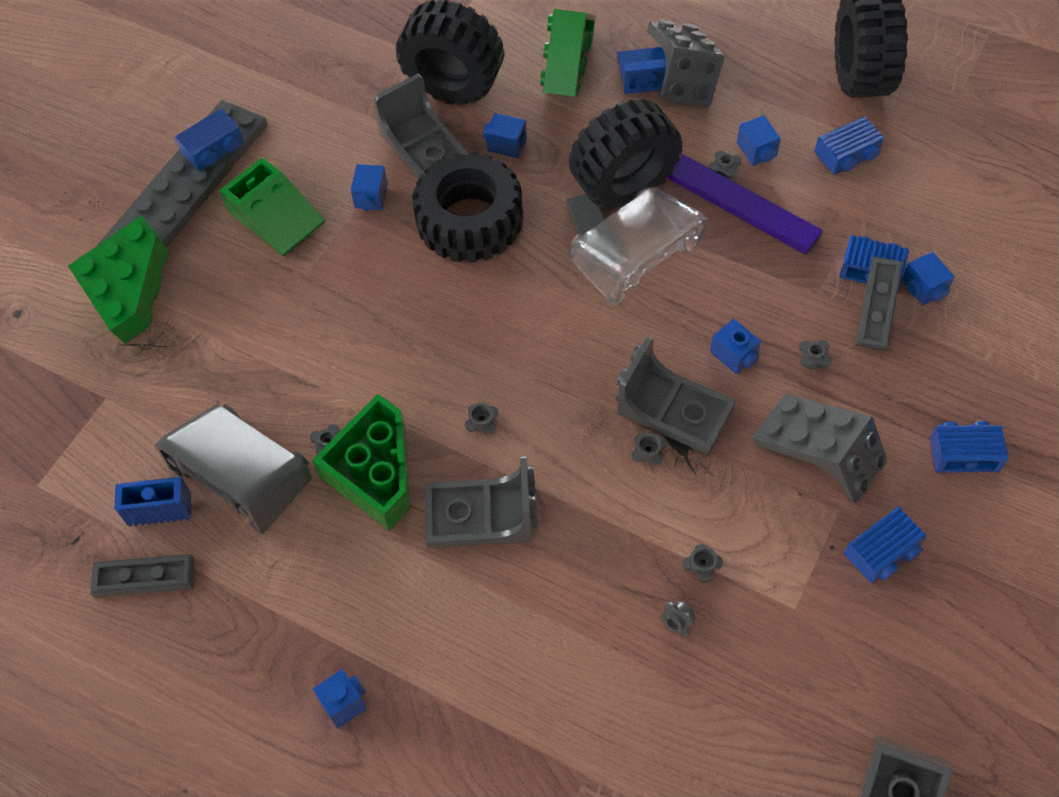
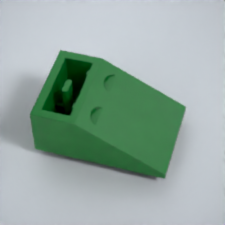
M263 157L220 190L227 211L282 256L288 254L325 223V219L288 178Z

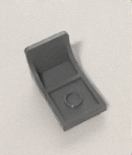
M660 19L659 22L649 21L647 32L663 48L665 53L666 70L660 94L661 98L668 102L707 107L712 103L725 54L715 46V42L707 38V34L701 32L698 29L699 27L694 24L684 23L683 26H677L672 21Z
M415 74L374 97L380 135L417 179L422 174L425 175V170L431 164L435 166L437 161L443 157L448 159L453 157L452 155L455 153L468 155L466 149L435 114L425 91L424 79L420 74Z
M646 337L642 345L638 343L631 355L632 363L629 368L624 367L618 376L616 385L619 386V390L615 399L618 401V414L709 455L735 407L736 400L667 369L654 354V339Z
M784 394L752 437L757 447L800 459L824 469L840 483L848 501L857 503L861 496L868 491L870 483L878 471H881L886 464V454L872 416L789 394Z
M520 456L519 469L505 477L425 483L427 548L532 541L531 530L538 529L534 465L527 466V456Z

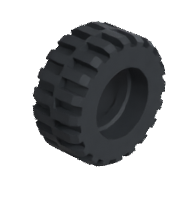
M432 0L417 6L407 20L396 42L395 49L398 64H401L400 69L404 75L410 78L415 74H420L424 79L425 91L432 95V98L438 101L440 99L445 100L449 104L458 102L459 105L478 101L489 93L503 64L505 52L501 37L497 36L498 31L495 26L490 25L488 19L483 14L481 16L475 12L476 9L470 6L468 8L464 7L461 2L457 1L450 3L448 0H437V2Z
M841 0L840 8L836 15L837 22H835L834 37L835 68L838 74V83L841 85L840 89L851 98L887 96L892 94L899 88V84L902 82V74L905 72V60L908 51L907 18H905V7L902 4V0Z
M629 99L627 103L622 101L616 103L615 107L611 109L608 107L603 110L599 117H594L589 121L586 129L583 128L580 131L578 140L574 141L572 145V152H570L569 169L592 203L608 209H617L618 206L624 208L632 202L637 203L641 201L646 195H651L655 192L654 189L659 185L662 186L667 181L666 178L669 174L672 175L676 169V163H679L681 159V152L683 150L682 136L656 103L644 99Z
M468 152V155L455 153L451 158L443 157L437 161L435 166L431 164L425 170V175L422 174L418 178L416 187L413 189L412 204L420 238L424 240L425 245L430 250H436L437 255L445 259L449 256L451 261L455 262L468 260V263H475L476 259L483 258L485 261L493 258L492 254L494 253L501 254L507 249L506 244L512 245L523 225L522 189L516 174L512 169H507L505 163L499 159L494 161L493 157L487 154L478 156L477 152ZM465 199H478L491 205L485 211L472 216H458L446 211L452 204Z

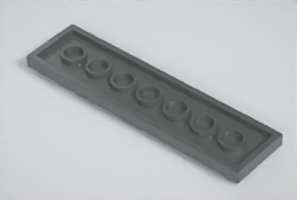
M221 100L209 115L222 108L239 126L244 140L243 145H240L235 151L221 156L214 164L203 168L202 171L197 170L179 149L98 245L142 215L167 247L268 125L266 118Z

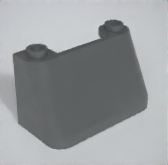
M226 404L222 407L219 405L211 407L167 433L154 445L169 470L179 477L182 475L186 478L191 476L231 504L236 513L239 515L242 513L244 516L250 517L251 522L249 525L261 534L269 528L312 478L307 467L309 462L304 456L296 451L290 453L239 419L238 414Z

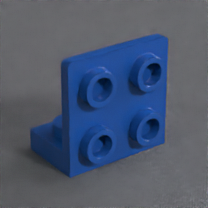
M662 47L617 52L624 94L662 90L666 70V58Z

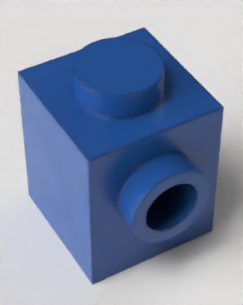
M494 113L491 122L486 123L483 132V138L487 142V151L518 158L527 139L526 120Z
M765 115L739 125L737 144L752 166L761 162H768L777 157L781 138Z
M356 165L350 190L355 208L363 210L383 209L388 186L384 166Z
M932 251L909 262L902 281L907 286L909 293L916 297L922 305H925L933 300L938 302L944 299L950 292L949 288L955 276Z
M732 319L713 335L710 353L737 375L745 367L749 369L757 362L760 356L758 352L761 340L737 320Z
M343 669L313 688V691L337 729L367 709L361 698L366 691L355 675L349 679Z

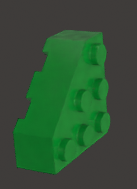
M554 9L553 14H549L547 31H551L550 41L545 43L543 54L544 59H547L546 70H542L540 77V86H544V93L573 97L579 96L580 84H577V81L581 80L585 73L587 57L583 56L584 52L588 53L591 50L595 15Z
M141 215L68 265L109 330L124 343H127L150 327L152 319L150 312L154 299L158 297L162 281L160 274L163 263L167 262L169 250L157 232Z
M377 393L312 461L318 476L390 531L411 508L406 428L401 410Z

